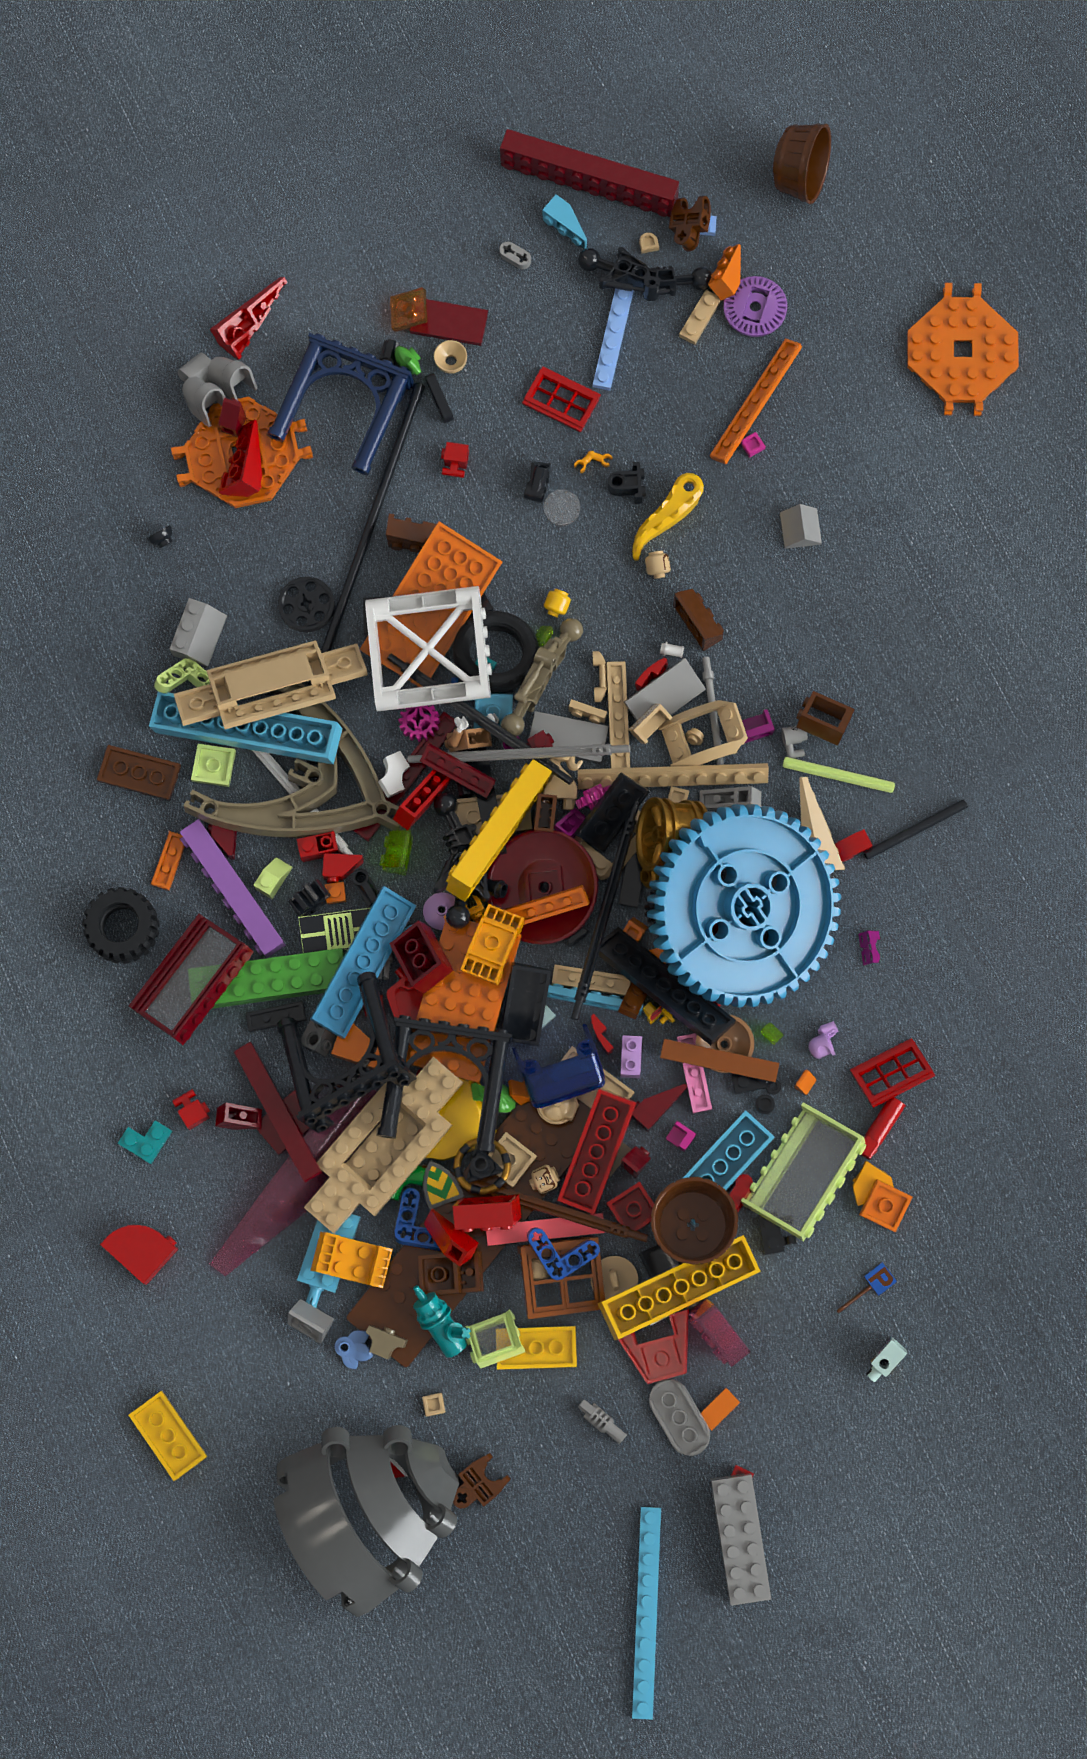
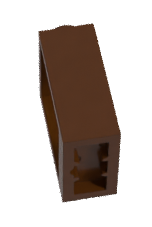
M813 691L810 698L806 696L802 707H804V710L800 708L796 719L799 721L796 728L838 746L855 709ZM813 707L840 719L839 726H833L809 715L810 708Z

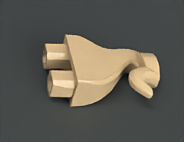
M575 756L550 758V761L558 765L559 769L567 775L569 774L561 767V762H566L568 769L572 771L578 770L583 763L580 760L575 764ZM551 775L550 780L544 786L543 794L557 795V799L564 800L563 810H573L575 800H577V785L574 780L571 785H568L557 776Z

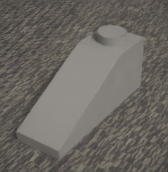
M752 786L701 790L700 802L705 805L707 810L716 811L721 806L731 808L733 804H742L744 806L747 804H757L761 807V791Z

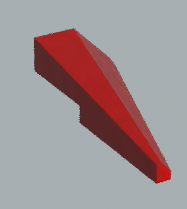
M285 277L278 278L210 329L217 343L236 360L242 357L241 354L245 347L249 346L251 337L258 331L271 310L270 306L279 297L278 293L283 285L287 284Z

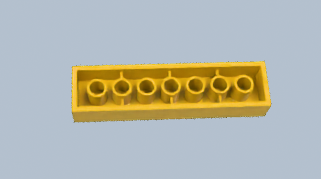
M534 759L529 765L526 763L523 766L520 776L514 779L510 785V790L504 793L498 807L495 806L492 810L489 820L482 824L479 834L475 835L471 840L468 850L463 851L458 864H454L448 873L446 890L464 902L469 898L536 802L538 793L541 794L544 786L548 783L552 771Z
M744 1235L734 1239L732 1245L722 1256L711 1262L694 1265L682 1263L599 1302L598 1306L614 1340H618L761 1271Z

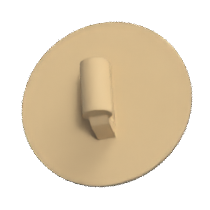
M609 1256L601 1260L605 1300L638 1285L637 1271L629 1260L620 1256Z

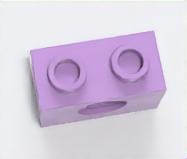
M622 1036L621 1078H640L642 1036Z

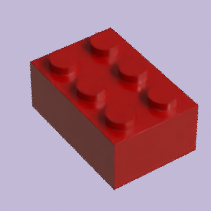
M519 1194L461 1198L452 1206L455 1230L461 1229V1232H471L475 1228H481V1231H490L493 1227H500V1230L512 1229V1226L522 1218Z

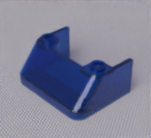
M586 1024L582 1025L585 1040L578 1043L576 1047L578 1056L543 1068L534 1059L521 1062L516 1047L512 1048L517 1070L533 1107L544 1108L597 1090L605 1085V1074L595 1043Z

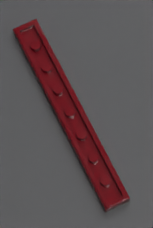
M443 712L439 717L440 723L436 724L439 730H433L434 736L429 734L428 740L423 738L411 755H423L429 743L440 749L445 739H447V733H452L457 727L454 718ZM408 763L410 767L402 775L404 791L389 798L384 793L386 801L397 805L427 765L423 763ZM385 809L377 811L378 814H385L387 812ZM372 824L355 829L353 832L369 842L381 824Z
M249 1042L234 1051L303 1181L306 1183L322 1173L253 1044Z

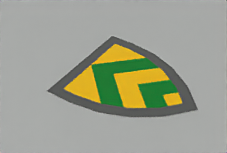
M430 1161L425 1170L423 1191L429 1209L431 1210L432 1208L434 1209L463 1198L464 1194L456 1178L441 1165Z

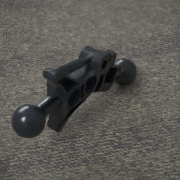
M624 247L618 248V260L616 263L601 259L599 252L594 248L582 250L578 257V263L585 271H593L599 268L609 272L599 279L600 289L614 288L631 292L632 290L643 292V298L647 301H655L659 295L670 294L675 296L676 286L692 285L697 290H706L709 288L708 283L712 278V272L705 267L696 268L690 275L675 276L672 266H669L668 269L665 266L662 269L660 267L648 268L645 263L632 256Z
M441 793L434 800L435 811L438 815L446 817L451 828L443 836V840L447 841L445 845L450 847L448 849L450 857L449 860H446L434 885V893L446 890L448 873L454 864H458L463 851L468 850L473 837L478 835L475 832V824H461L456 814L458 807L457 799L449 793ZM485 873L471 893V895L477 896L483 902H488L490 898L487 873ZM456 896L454 905L447 910L446 920L451 927L461 929L469 923L470 913L465 907L466 902Z

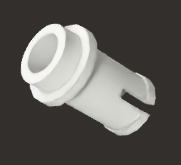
M668 642L662 643L660 654H663L664 657L669 655L682 658L684 646L668 644Z

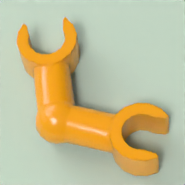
M589 451L582 460H577L574 463V468L579 464L583 465V468L580 470L581 474L585 472L586 465L592 459L601 462L604 467H609L610 464L604 462V459L612 460V456L610 454L601 455L594 451Z

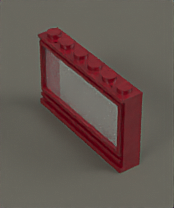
M198 914L129 1004V1007L177 1042L184 1045L198 1025L202 1023L210 1009L214 1007L216 1001L226 991L232 980L238 975L244 964L250 959L254 951L245 943L201 914Z

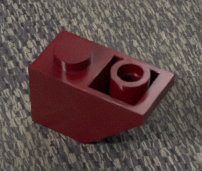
M224 398L219 419L220 430L238 438L246 421L243 406L237 399Z

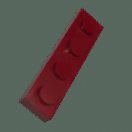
M430 743L420 759V762L485 798L488 797L496 782L494 778Z

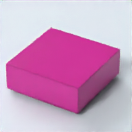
M756 432L742 439L740 443L749 458L766 447Z

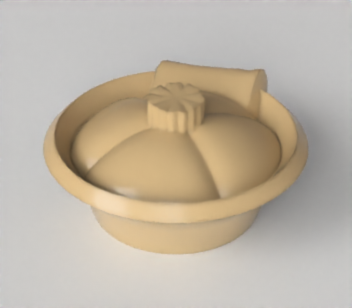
M563 1084L546 1086L540 1091L536 1100L539 1115L551 1124H563L567 1121H572L579 1107L575 1093Z

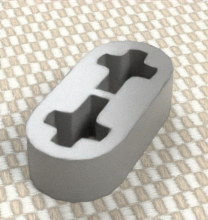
M504 242L500 245V256L503 260L519 269H527L531 265V255L526 250L511 242ZM504 249H511V253L507 252V254H505ZM525 257L526 261H523L521 263L520 259H523Z

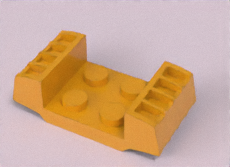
M488 904L460 970L498 985L516 937L519 938L523 928L524 917Z
M320 1231L310 1271L383 1289L393 1249Z

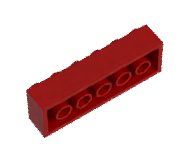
M601 1088L598 1089L557 1201L593 1215L597 1212L635 1110L636 1101Z

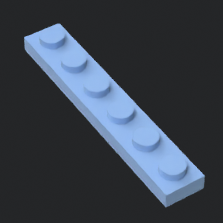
M615 289L593 380L594 388L611 391L634 290L631 292Z

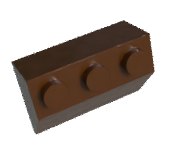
M693 589L677 592L674 594L673 607L701 649L705 651L723 639L724 630L719 623L716 624L712 611L703 605L702 596L699 593H695Z

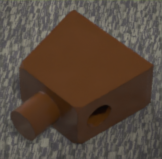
M538 793L534 830L553 832L557 795Z

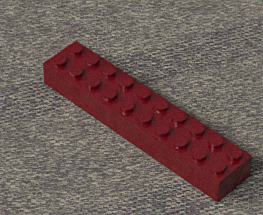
M507 129L500 146L501 166L508 170L514 169L525 175H534L541 180H550L558 185L570 186L574 190H583L593 196H603L610 201L616 200L627 206L639 207L643 211L655 212L663 217H671L674 203L678 199L679 181L516 131Z

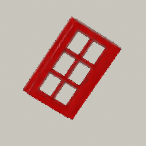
M542 366L522 404L581 432L596 407L601 394ZM543 378L557 384L553 392L539 387ZM560 386L574 392L569 401L556 395ZM537 390L550 395L546 404L533 398ZM577 394L590 400L586 409L573 403ZM553 398L567 404L563 412L550 406ZM571 406L584 412L580 421L567 415Z
M912 1038L850 1069L852 1076L873 1108L935 1076L932 1068ZM911 1050L916 1059L902 1066L897 1057ZM894 1060L898 1068L884 1075L879 1066ZM919 1062L923 1070L909 1077L905 1068ZM876 1069L880 1077L866 1084L862 1075ZM901 1071L905 1080L891 1086L886 1078ZM883 1080L887 1089L873 1095L869 1087Z

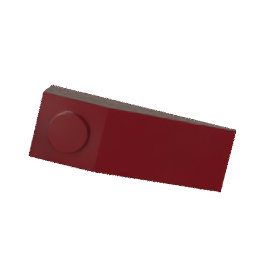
M682 1084L648 1097L641 1103L637 1101L632 1118L645 1130L649 1131L688 1086Z
M635 1146L623 1157L621 1167L637 1178L650 1162V1153L642 1146L640 1148Z

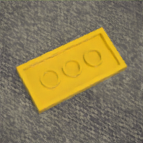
M576 1326L518 1328L520 1342L526 1352L497 1362V1370L577 1367ZM496 1329V1351L511 1346L507 1329Z
M163 1391L157 1393L128 1415L173 1481L179 1479L208 1457Z

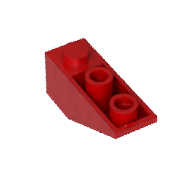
M433 1208L430 1210L424 1226L442 1253L459 1267L472 1258L479 1243L465 1232H461V1229L455 1230L454 1224Z

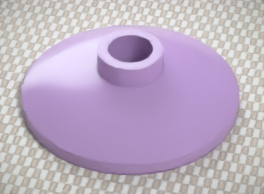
M441 892L427 899L423 907V915L429 926L436 930H443L445 923L443 917L446 915L447 910L454 905L455 897L453 895ZM444 907L446 910L444 913H440L438 909Z

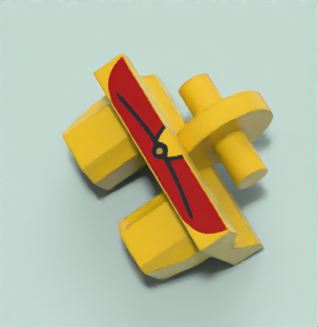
M649 1002L642 1009L648 1017L647 1021L650 1025L662 1014L664 1016L659 1020L661 1024H664L667 1020L670 1023L675 1022V1019L672 1017L673 1015L662 1006L656 1009Z

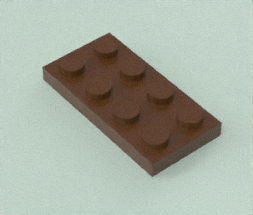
M108 745L97 781L170 801L181 764Z

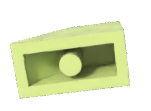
M276 857L263 869L253 886L260 893L273 899L293 867Z

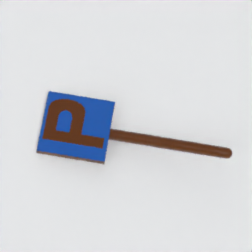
M883 1262L864 1276L870 1285L837 1309V1313L843 1311L871 1288L879 1296L897 1282Z

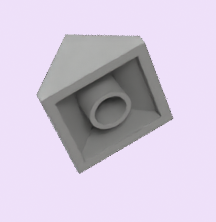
M798 504L780 512L785 549L822 545L817 508Z
M300 1299L289 1311L287 1324L322 1344L334 1318Z

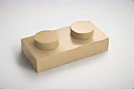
M572 699L570 701L569 712L573 716L582 718V716L587 717L596 724L600 722L605 723L607 711Z

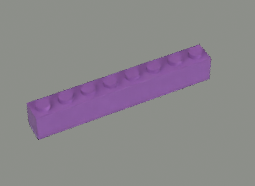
M196 820L181 830L180 833L183 836L180 838L181 842L186 848L190 846L193 851L190 855L196 863L201 862L204 867L201 871L207 879L209 877L212 878L214 881L212 887L217 894L220 892L225 898L222 901L228 910L232 907L235 912L232 916L239 925L243 923L246 928L244 933L249 940L254 939L257 944L254 947L259 955L264 954L268 958L286 946L200 820Z

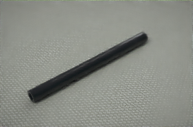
M963 799L863 851L864 856L869 860L968 808L966 801Z

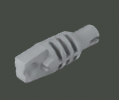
M583 1400L579 1404L578 1408L585 1413L583 1417L601 1433L605 1434L606 1432L618 1444L627 1436L614 1424V1419L595 1403L591 1405L586 1400Z

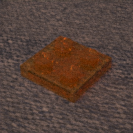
M423 287L390 297L391 329L394 332L427 323L426 290Z

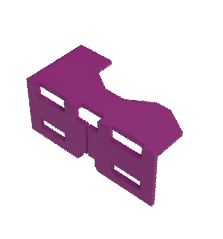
M879 931L859 933L860 947H863L861 952L863 966L879 963L880 954L876 949V942L880 940Z

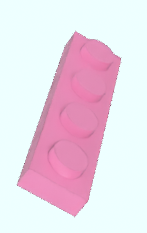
M694 1033L679 1036L677 1041L696 1045L697 1035ZM682 1063L693 1114L712 1110L704 1068Z

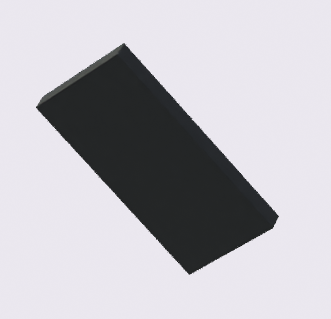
M620 773L575 831V834L604 852L623 828L633 802L638 801L637 805L640 806L650 791L625 774Z

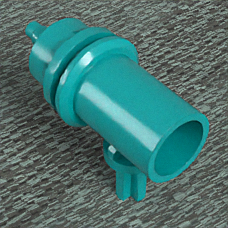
M418 1285L414 1286L413 1290L418 1300L414 1303L413 1308L417 1313V1321L420 1323V1327L430 1332L446 1358H451L462 1352L467 1346L466 1339L471 1337L469 1335L471 1330L453 1321L450 1316L451 1308L447 1306L444 1300L439 1299L435 1292L425 1294Z

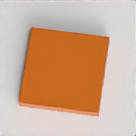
M876 1179L859 1215L896 1232L913 1197Z

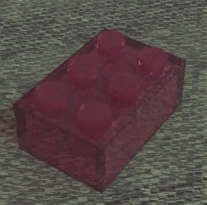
M707 1298L689 1312L691 1317L689 1322L699 1333H703L701 1338L712 1349H715L713 1351L714 1355L724 1365L727 1363L733 1367L750 1353V1350L715 1304Z

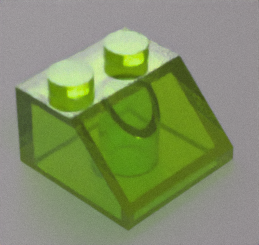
M411 830L389 831V836H385L383 847L386 848L385 855L382 854L380 859V866H382L383 872L406 876L413 844Z

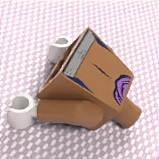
M490 713L486 716L495 723H499L495 713ZM464 716L461 720L459 717L454 719L457 728L452 733H447V739L444 742L445 747L450 752L492 746L491 733L484 728L466 729L469 724Z

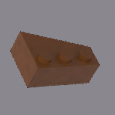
M389 513L386 529L388 547L397 551L408 549L411 552L419 553L437 524L425 521L422 524L411 522L412 518L408 517L405 520L394 518L395 514Z

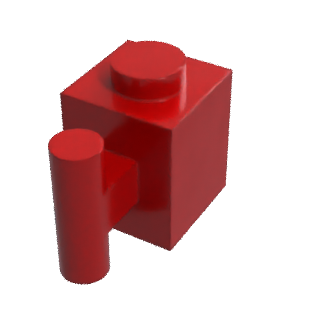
M446 443V448H442L441 459H444V466L450 468L443 467L442 475L464 478L465 471L458 470V468H467L469 445Z
M193 1089L172 1101L175 1107L181 1104L184 1105V1108L180 1109L178 1113L189 1130L210 1118L208 1115L210 1109L205 1101L201 1103L197 1099L191 1102L190 1099L196 1096Z

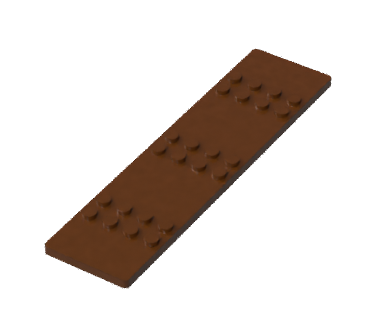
M546 1073L542 1074L532 1086V1100L523 1105L518 1104L498 1128L494 1139L498 1142L507 1132L537 1156L513 1188L506 1182L502 1187L543 1200L547 1193L541 1194L538 1190L532 1189L529 1182L532 1179V1171L541 1166L549 1165L550 1167H555L559 1178L563 1175L572 1162L591 1108L577 1099L579 1107L572 1121H567L563 1124H551L545 1121L537 1111L536 1100L543 1088L551 1084H557ZM470 1164L464 1170V1176L468 1175ZM494 1175L480 1181L494 1184L499 1177ZM461 1187L464 1194L463 1198L489 1196L470 1193ZM460 1199L436 1207L434 1210L454 1224L452 1206ZM520 1205L522 1218L518 1222H525L534 1210ZM425 1220L421 1223L419 1227L426 1228L424 1226ZM475 1228L473 1231L465 1233L479 1243L475 1251H481L484 1273L506 1244L487 1246L486 1231H481V1228ZM414 1232L413 1235L411 1236V1239H412L413 1241H414V1234H415V1232ZM424 1233L419 1234L417 1237L420 1242H426L429 1238ZM404 1245L389 1263L383 1289L370 1286L347 1315V1320L359 1330L367 1331L369 1325L380 1329L388 1327L395 1330V1335L407 1339L405 1348L397 1347L391 1355L404 1367L410 1366L432 1338L428 1330H423L420 1327V1323L417 1321V1313L413 1308L414 1303L418 1300L413 1287L416 1285L420 1287L418 1256L443 1254L442 1251ZM467 1293L437 1296L447 1303L452 1313Z

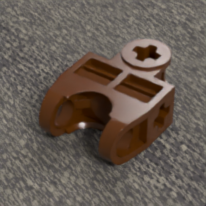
M699 196L694 206L688 209V202L685 198H678L674 203L669 229L675 233L674 241L678 245H682V248L687 252L696 249L700 233L708 232L711 205L707 196Z
M491 1453L474 1461L458 1474L464 1483L457 1489L453 1501L456 1507L466 1508L476 1499L484 1507L511 1480L508 1475L502 1480L491 1481L487 1479L485 1468L488 1465L487 1462L493 1458ZM467 1471H469V1473L473 1476V1478L476 1480L477 1484H476V1483L473 1481V1479L469 1476V1474L467 1473ZM478 1486H480L484 1490V1492L488 1495L489 1499L484 1495V1493L480 1490ZM458 1493L467 1494V1502L465 1504L463 1502L458 1503Z

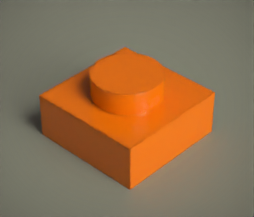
M344 882L325 884V888L331 894V897L326 899L327 904L346 902Z

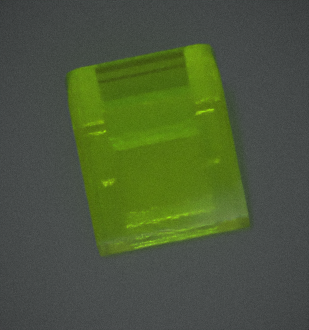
M541 626L535 634L540 647H544L552 637L553 627Z
M768 1023L761 1030V1034L773 1045H776L784 1036L772 1023Z

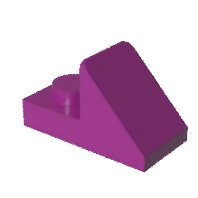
M574 808L554 825V829L574 838L576 835L575 831L585 820L586 816Z

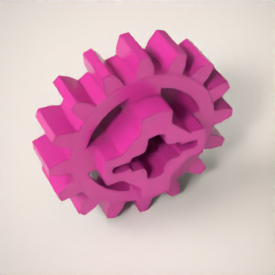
M427 705L405 708L406 712H400L403 718L398 719L399 723L402 724L399 727L401 731H404V736H409L412 741L415 737H417L418 742L421 741L422 737L428 740L429 734L434 736L433 730H439L436 725L440 723V719L437 718L439 714L438 711H435L436 709L433 705L430 707Z
M599 784L583 792L584 797L575 801L578 809L589 806L590 810H592L611 785L602 788V785Z

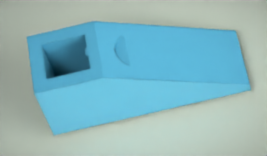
M555 195L542 210L544 222L549 226L552 225L557 228L561 235L568 236L576 246L586 249L587 238L571 205L558 195Z

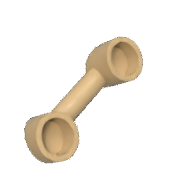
M593 651V666H599L600 687H594V702H601L607 691L606 662L599 651Z

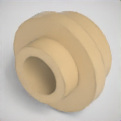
M692 728L686 732L685 736L691 745H701L703 743L704 735L700 730Z

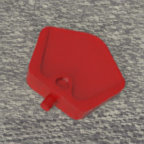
M400 967L395 971L400 980L387 990V999L394 1018L406 1015L410 1016L411 1020H416L424 993L411 986L403 969Z

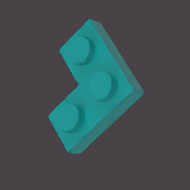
M155 1120L145 1137L128 1127L117 1144L152 1164L172 1133V1130Z

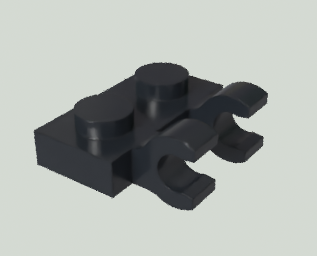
M775 1212V1213H770V1214H772L773 1216H775V1217L778 1218V1213H777V1212ZM758 1215L765 1255L785 1252V1245L797 1244L796 1236L782 1237L779 1226ZM792 1215L778 1218L788 1225L794 1223Z

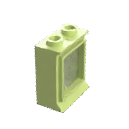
M510 1309L501 1315L471 1326H465L471 1330L469 1333L471 1337L466 1339V1341L473 1350L470 1352L474 1364L477 1363L480 1368L526 1352L520 1342V1332L514 1322L515 1315Z

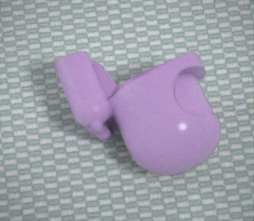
M834 1021L821 1025L818 1029V1034L820 1035L814 1037L809 1042V1051L816 1059L832 1054V1056L836 1055L830 1040L839 1032Z

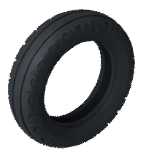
M488 611L486 612V619H483V624L487 626V630L503 631L512 635L522 648V658L513 669L489 675L490 691L492 693L507 692L522 685L534 662V656L539 649V644L531 627L521 618L507 612ZM473 617L466 621L459 629L453 643L454 663L470 677L479 676V667L472 660L469 651L475 639Z

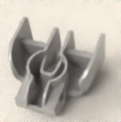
M200 352L177 371L179 378L184 381L182 391L189 410L208 427L212 425L206 409L215 401L222 406L225 398L224 394L230 399L238 400L233 387L240 381H243L253 390L258 389L251 369L239 360L233 361L226 357H215L211 360L204 353Z

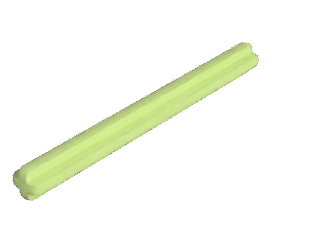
M785 757L783 767L880 791L892 793L895 787V783L794 758Z

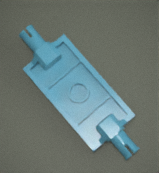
M351 1214L336 1231L335 1235L354 1239L361 1217ZM318 1220L297 1281L309 1284V1287H311L306 1302L317 1308L321 1292L327 1290L335 1293L340 1280L338 1277L310 1271L320 1231L333 1234Z

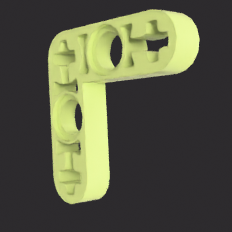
M185 658L158 675L154 687L161 693H168L186 680L190 681L195 687L208 685L210 681L206 670L195 661ZM172 673L178 674L180 678H175L172 676ZM198 677L204 678L206 682L200 681Z

